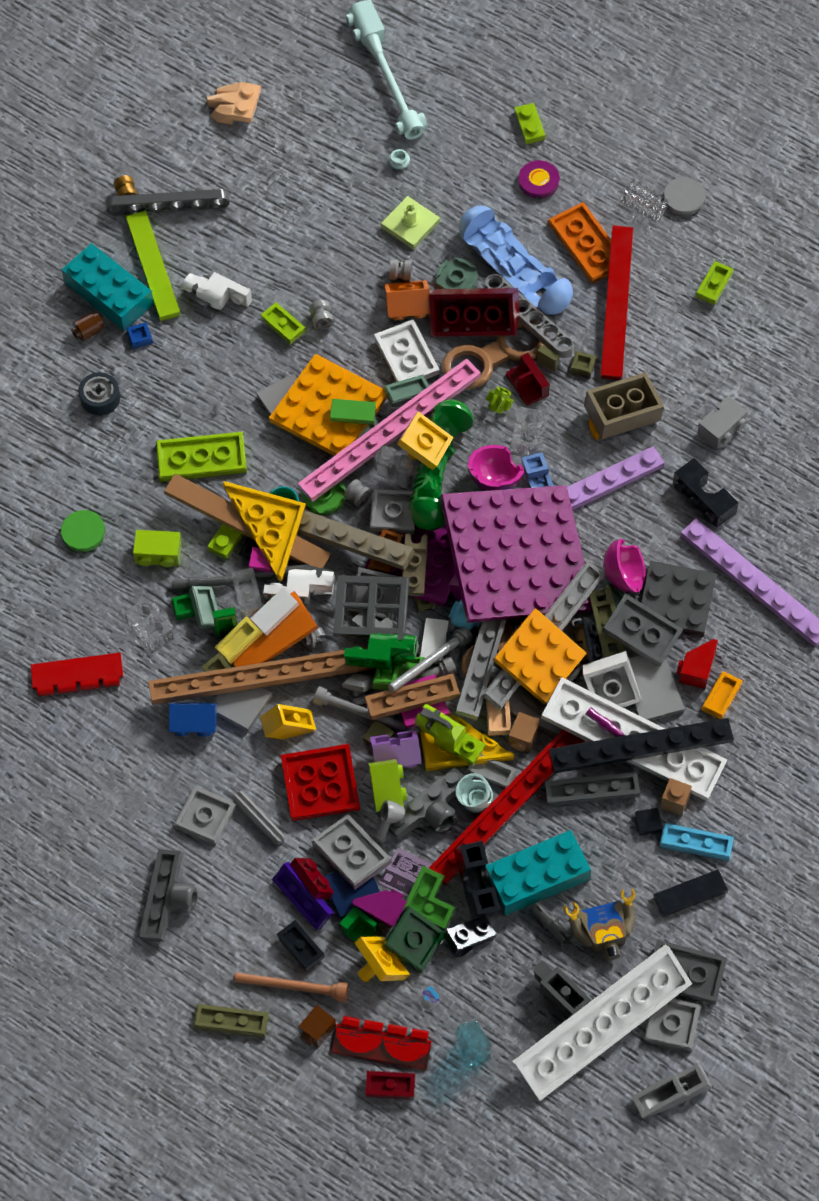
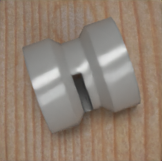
M391 259L389 280H397L399 278L404 281H411L412 260L401 262L397 259Z
M318 300L309 306L315 329H327L334 324L333 315L330 314L331 306L328 301Z

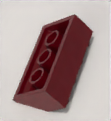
M518 288L435 289L429 294L432 337L516 335L519 316Z

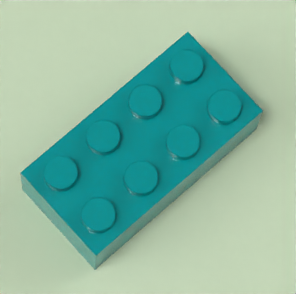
M93 243L89 244L61 269L64 283L123 331L154 305L152 290Z
M569 830L487 864L486 876L489 885L495 887L499 906L504 916L589 881L591 868L572 830Z

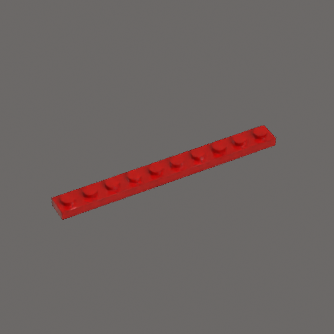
M562 730L435 860L429 869L445 876L442 883L446 886L459 873L454 849L460 845L483 841L485 846L544 785L545 781L553 775L548 754L549 749L581 744L585 740Z

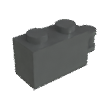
M538 963L535 966L534 977L540 983L539 992L566 1019L591 1002V999L558 966L554 970L545 963Z

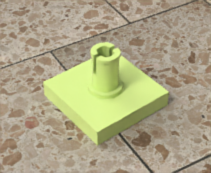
M407 196L383 220L381 228L414 250L440 223V217Z

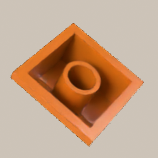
M427 280L384 284L388 318L393 320H403L405 316L425 318L427 314H430V293Z

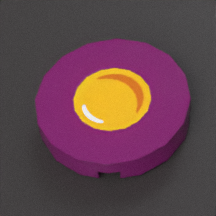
M531 161L520 169L518 176L519 187L529 197L546 198L554 194L559 187V171L553 164L547 161Z

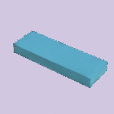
M664 823L660 847L729 861L734 837Z

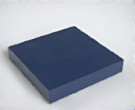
M338 871L324 876L334 891L330 898L341 920L354 908L350 905L352 900L380 892L374 877L357 889H354Z

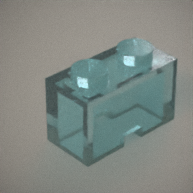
M476 1020L471 1023L466 1021L459 1025L457 1031H455V1048L471 1071L491 1059V1043Z

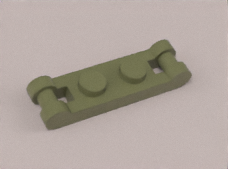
M610 584L604 585L600 589H594L589 595L603 658L626 650L625 645L602 632L616 609ZM606 597V600L598 602L597 598ZM617 645L618 650L609 651L608 646Z

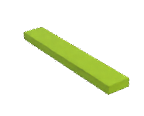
M142 211L127 215L126 220L149 289L152 290L153 301L160 321L181 316L147 212Z

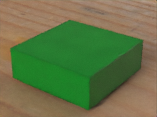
M190 594L171 598L177 621L195 617Z

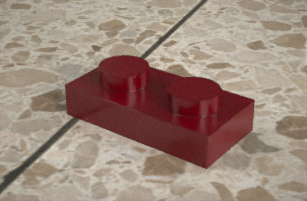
M294 858L290 866L314 898L329 899L334 894V891L329 886V881L321 875L313 860L309 858Z
M367 1071L365 1097L414 1100L416 1075L415 1073Z

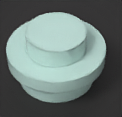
M402 149L394 150L389 156V164L395 169H404L409 165V155Z

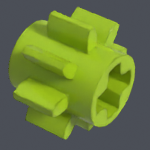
M503 387L489 390L485 398L486 401H489L488 408L496 413L510 410L514 402L513 399H510L511 392Z

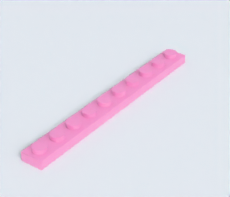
M465 359L300 481L298 488L311 502L315 501L401 437L417 412L428 417L432 414V409L436 404L455 397L481 377V372L468 359Z

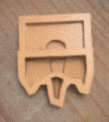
M238 82L217 88V95L207 97L208 106L215 108L210 117L216 122L231 125L233 120L252 123L261 93V85Z

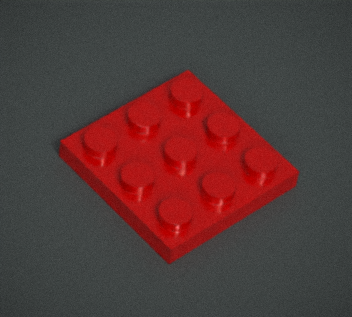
M349 744L281 755L292 821L361 810Z

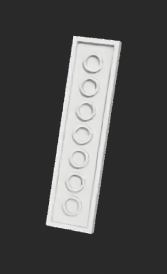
M562 677L541 716V719L587 742L615 738V736L598 726L599 724L586 715L590 707L603 717L611 720V723L618 727L625 736L665 729ZM697 748L629 760L627 762L667 782L672 778L691 785V794L707 801L727 759L705 748Z
M665 944L512 1062L535 1097L541 1101L692 985V982L670 947Z

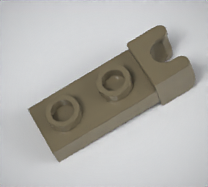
M407 533L405 535V545L414 548L415 554L407 568L403 570L402 577H409L408 596L424 597L428 536L426 534L422 535L421 542L414 544L411 541V535Z

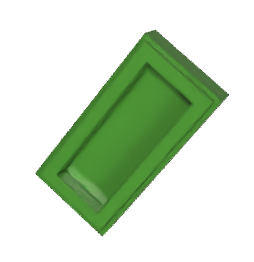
M332 399L330 421L374 425L376 402Z

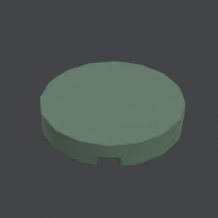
M455 258L452 261L447 260L438 267L436 284L439 289H476L478 274L475 266L469 261Z

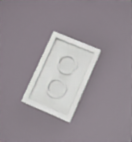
M414 319L374 334V339L396 382L419 375H424L425 379L440 374V369Z

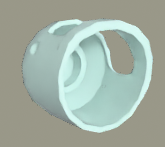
M477 773L467 774L458 782L456 787L457 799L468 811L480 813L492 803V789L482 775ZM475 777H476V778L482 779L483 781H481V780H473L472 778H475Z

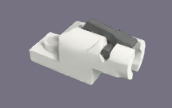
M216 272L212 274L209 280L190 273L184 279L181 287L183 295L193 300L202 308L211 306L221 310L229 299L235 304H241L246 307L252 302L250 289Z
M305 564L301 569L289 570L287 586H283L280 583L264 585L263 594L265 601H269L284 588L289 594L295 591L303 604H310L311 593L313 595L333 594L335 575L332 570Z

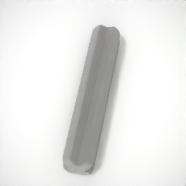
M239 791L233 796V801L276 846L284 842L285 835L243 791Z

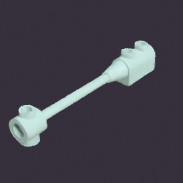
M371 0L355 3L349 8L346 21L349 27L353 25L355 27V30H353L355 41H361L376 58L398 105L401 115L398 117V122L395 123L397 133L399 135L404 134L407 139L418 138L423 134L424 129H427V121L423 113L417 114L414 110H408L383 56L381 43L385 42L383 24Z

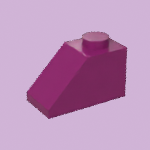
M391 889L390 892L384 890L356 898L351 901L350 905L357 907L363 913L392 928L407 901L403 899V894Z

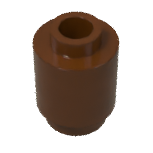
M97 312L89 313L73 322L71 331L77 340L80 339L84 342L101 332L105 325Z

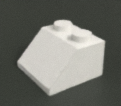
M626 651L582 665L583 676L589 691L621 707L642 701Z

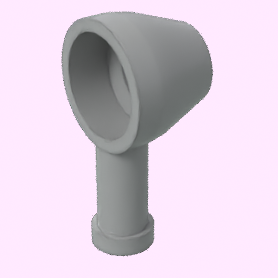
M385 800L383 802L380 814L381 823L375 835L377 841L385 842L390 824L403 821L405 815L403 806L393 801Z

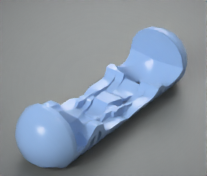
M482 205L474 206L467 210L459 223V232L462 240L481 255L514 288H518V292L543 314L556 315L569 306L573 297V288L568 279L563 278L559 280L551 267L546 268L537 258L530 256L525 247L514 237L512 229L506 223L498 222L495 219L494 210ZM544 288L546 291L539 297L536 292Z

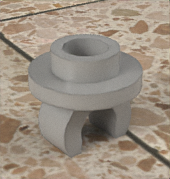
M319 627L301 640L302 644L308 649H314L316 644L322 642L320 637L325 636L322 627Z

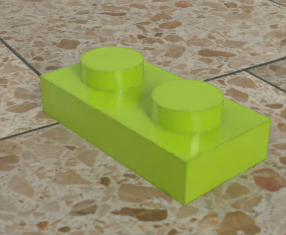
M530 103L514 107V113L525 145L545 140L546 135L535 104Z
M714 261L696 292V297L716 305L733 275L734 269Z
M277 302L261 314V320L290 345L306 332V328Z
M222 524L207 546L208 551L227 560L243 534Z

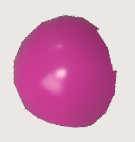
M483 446L475 450L468 460L470 478L484 491L511 489L519 483L524 474L522 466L520 464L515 466L513 463L511 452L506 446Z
M618 539L609 545L604 554L603 570L605 577L618 590L625 593H638L642 589L643 582L646 581V568L639 547L635 545H621L625 541Z

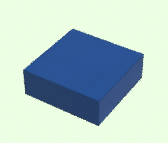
M147 322L126 328L132 349L153 343Z

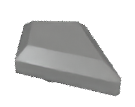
M353 674L342 683V688L352 690L353 696H361V692L373 689L375 675Z

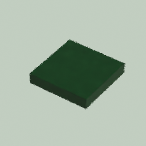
M407 906L382 946L417 972L422 973L443 940L445 932L412 907Z

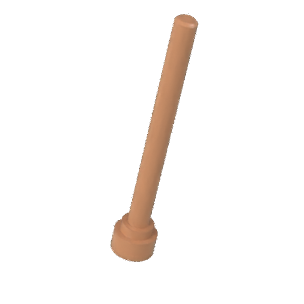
M235 973L233 979L234 982L331 995L332 998L339 1002L347 1001L349 983L343 982L329 986L243 973Z

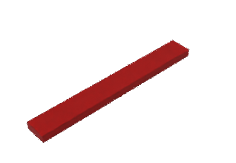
M612 225L601 379L622 380L634 227Z

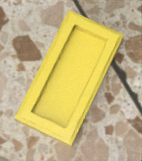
M246 616L214 648L232 664L263 632Z

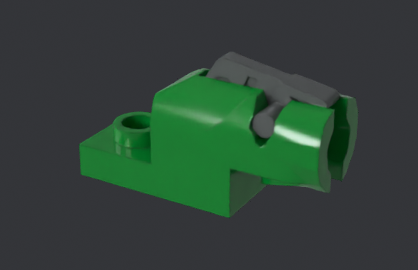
M386 629L383 634H370L368 650L357 646L345 648L344 659L346 665L391 669L393 658L395 660L416 658L417 637L413 634Z

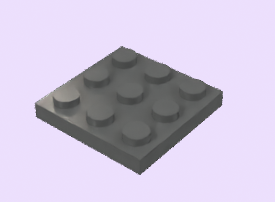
M650 561L641 603L683 629L682 632L704 636L717 573Z

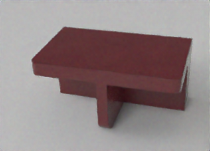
M527 352L521 355L520 365L508 370L506 376L525 405L529 406L549 396L550 384L530 354Z

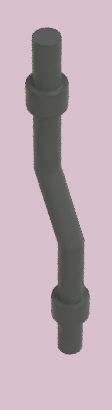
M287 564L283 578L288 577L289 570L301 569L303 565L288 566ZM248 570L222 577L200 579L198 576L189 577V580L172 581V590L189 589L192 586L229 585L253 578L274 577L276 575L273 570L271 573Z

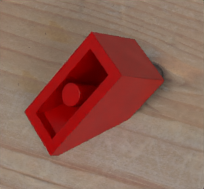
M712 639L687 652L684 661L679 660L676 672L680 674L679 683L706 689L718 640Z

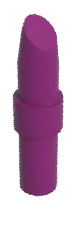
M592 707L588 709L586 715L599 724L598 726L603 730L608 731L615 737L625 736L607 717H603Z

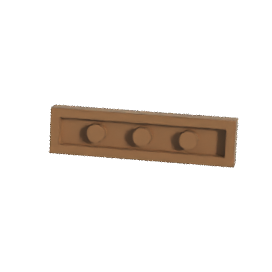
M449 674L403 686L395 692L387 690L365 696V702L370 718L374 720L421 708L425 704L432 705L459 698L460 692L454 674Z

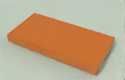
M584 202L548 219L547 224L591 284L608 277L611 238Z
M295 591L290 593V595L300 605L267 636L263 632L233 662L235 667L269 662L319 628Z

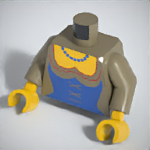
M623 888L620 890V896L624 900L623 904L619 900L579 911L578 904L572 902L574 909L570 913L567 906L564 905L562 908L563 912L570 916L568 921L574 937L584 946L590 947L593 952L604 950L608 961L618 959L621 956L618 946L625 944L626 937L631 935L635 913L634 903L631 901L635 898V891L632 888L630 897H624Z

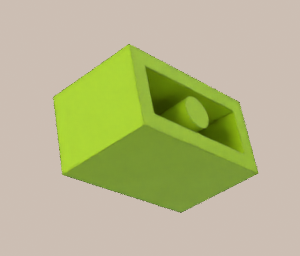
M136 530L133 550L135 564L142 566L161 565L163 567L179 566L182 548L181 533Z
M396 759L368 763L376 812L381 811L385 800L393 801L404 807L403 801H407L406 788H401L400 778H404L402 764L398 765Z

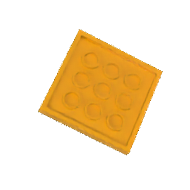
M315 353L272 412L269 422L335 456L360 438L369 424L330 421L332 399L376 402V415L387 400L383 388Z

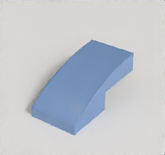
M542 452L521 457L530 488L553 486L549 475V468Z

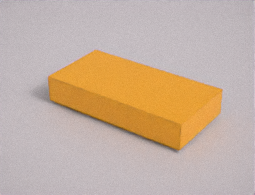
M722 671L701 710L718 719H723L743 680Z

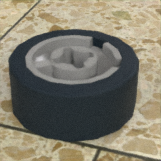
M102 372L92 373L86 376L79 385L78 393L81 405L90 414H109L119 405L121 398L118 382L113 376Z

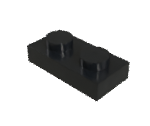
M296 920L277 933V938L306 972L325 958V954Z

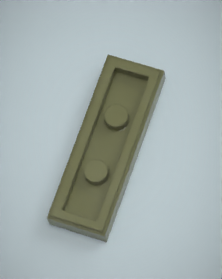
M198 1004L194 1029L266 1038L269 1013Z

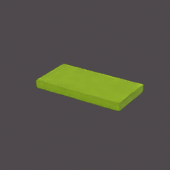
M243 431L156 440L160 482L171 481L175 474L185 479L247 473Z

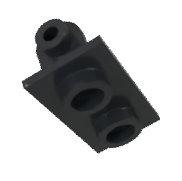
M582 617V620L575 621L573 626L575 642L583 641V645L579 647L586 652V655L580 661L581 666L600 660L601 649L597 644L596 638L597 626L594 620Z

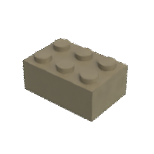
M646 372L587 390L584 407L601 440L659 422L664 410V405Z

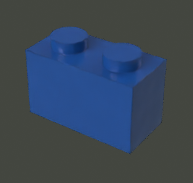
M171 702L169 704V732H175V736H188V732H198L197 736L208 737L211 736V733L217 731V703Z

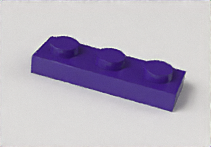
M290 862L284 863L272 878V881L316 930L322 929L334 912L323 899L314 898L290 866Z

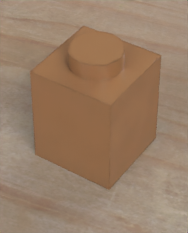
M518 712L509 734L508 745H511L517 751L525 750L530 752L540 729V719Z
M670 778L662 797L660 809L683 816L690 798L692 786Z

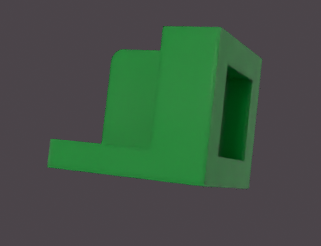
M354 907L340 922V932L355 943L360 937H373L377 933V923L357 907Z

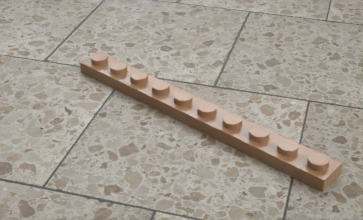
M345 650L151 680L148 681L152 705L374 670L376 668L348 666L344 659Z

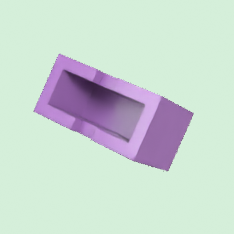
M416 730L397 733L398 737L389 738L388 734L370 737L373 762L396 759L398 765L402 764L404 768H412L416 764L422 763Z

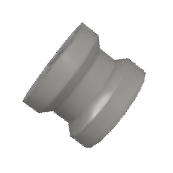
M356 479L346 488L344 497L348 500L352 499L357 507H361L367 502L372 491L368 487H363L362 483Z

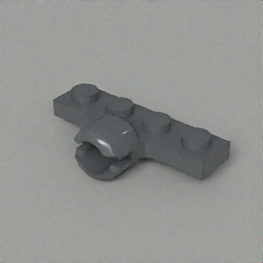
M455 767L408 802L404 806L405 815L403 821L390 824L388 831L400 840L421 823H428L437 832L443 833L450 830L456 823L457 814L448 803L456 797L457 784L464 775Z
M158 849L139 935L141 940L164 942L170 914L174 911L191 912L196 907L198 892L195 886L191 883L177 882L183 857L181 851Z

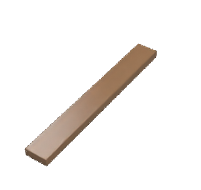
M177 474L173 476L164 490L165 495L253 539L232 502ZM296 536L290 554V559L301 565L306 564L318 568H324L331 557L330 552Z

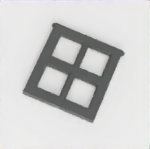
M338 575L333 635L370 637V634H383L386 629L406 633L409 577ZM347 585L368 586L367 603L345 602ZM378 586L399 587L398 604H376ZM345 609L366 610L365 627L343 626ZM376 610L398 611L397 628L375 627Z

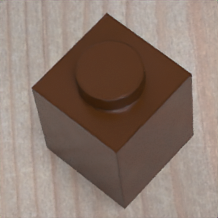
M316 1005L298 1026L300 1039L309 1046L313 1044L319 1048L336 1028V1019Z

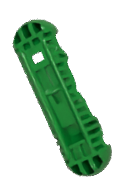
M447 399L433 407L429 420L454 438L456 435L468 431L472 427L474 419L471 410L463 402ZM451 443L434 470H431L419 461L409 509L413 522L422 530L435 531L445 526L440 496L447 459L455 454V449L452 448Z

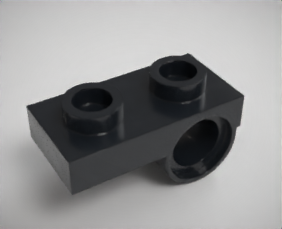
M484 915L447 929L443 938L454 956L458 958L470 952L473 947L493 940L497 934Z

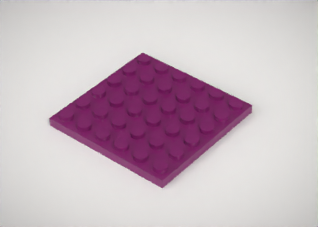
M567 485L449 493L440 496L467 623L526 618L535 608L545 615L585 564ZM588 596L576 613L593 612L590 596Z

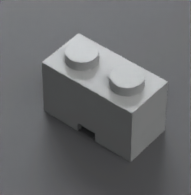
M729 396L716 406L718 411L715 414L710 412L698 425L697 434L715 449H718L722 444L726 445L732 439L733 434L737 430L741 431L747 424L748 411Z

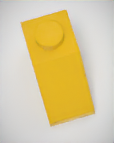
M277 704L260 716L265 737L283 740L316 731L312 712L309 709Z

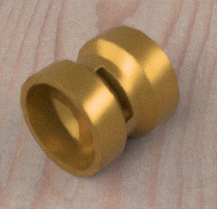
M124 175L114 180L113 185L117 192L116 196L138 195L131 176Z

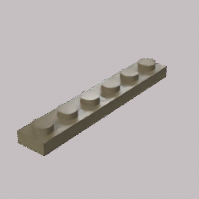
M304 510L297 532L402 570L407 568L415 554L412 547Z

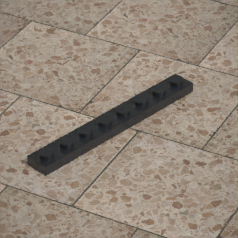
M724 718L549 749L548 754L553 774L732 743L734 737L729 719Z

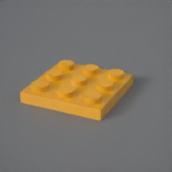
M535 608L492 660L544 705L551 698L561 677L566 679L586 655V652Z

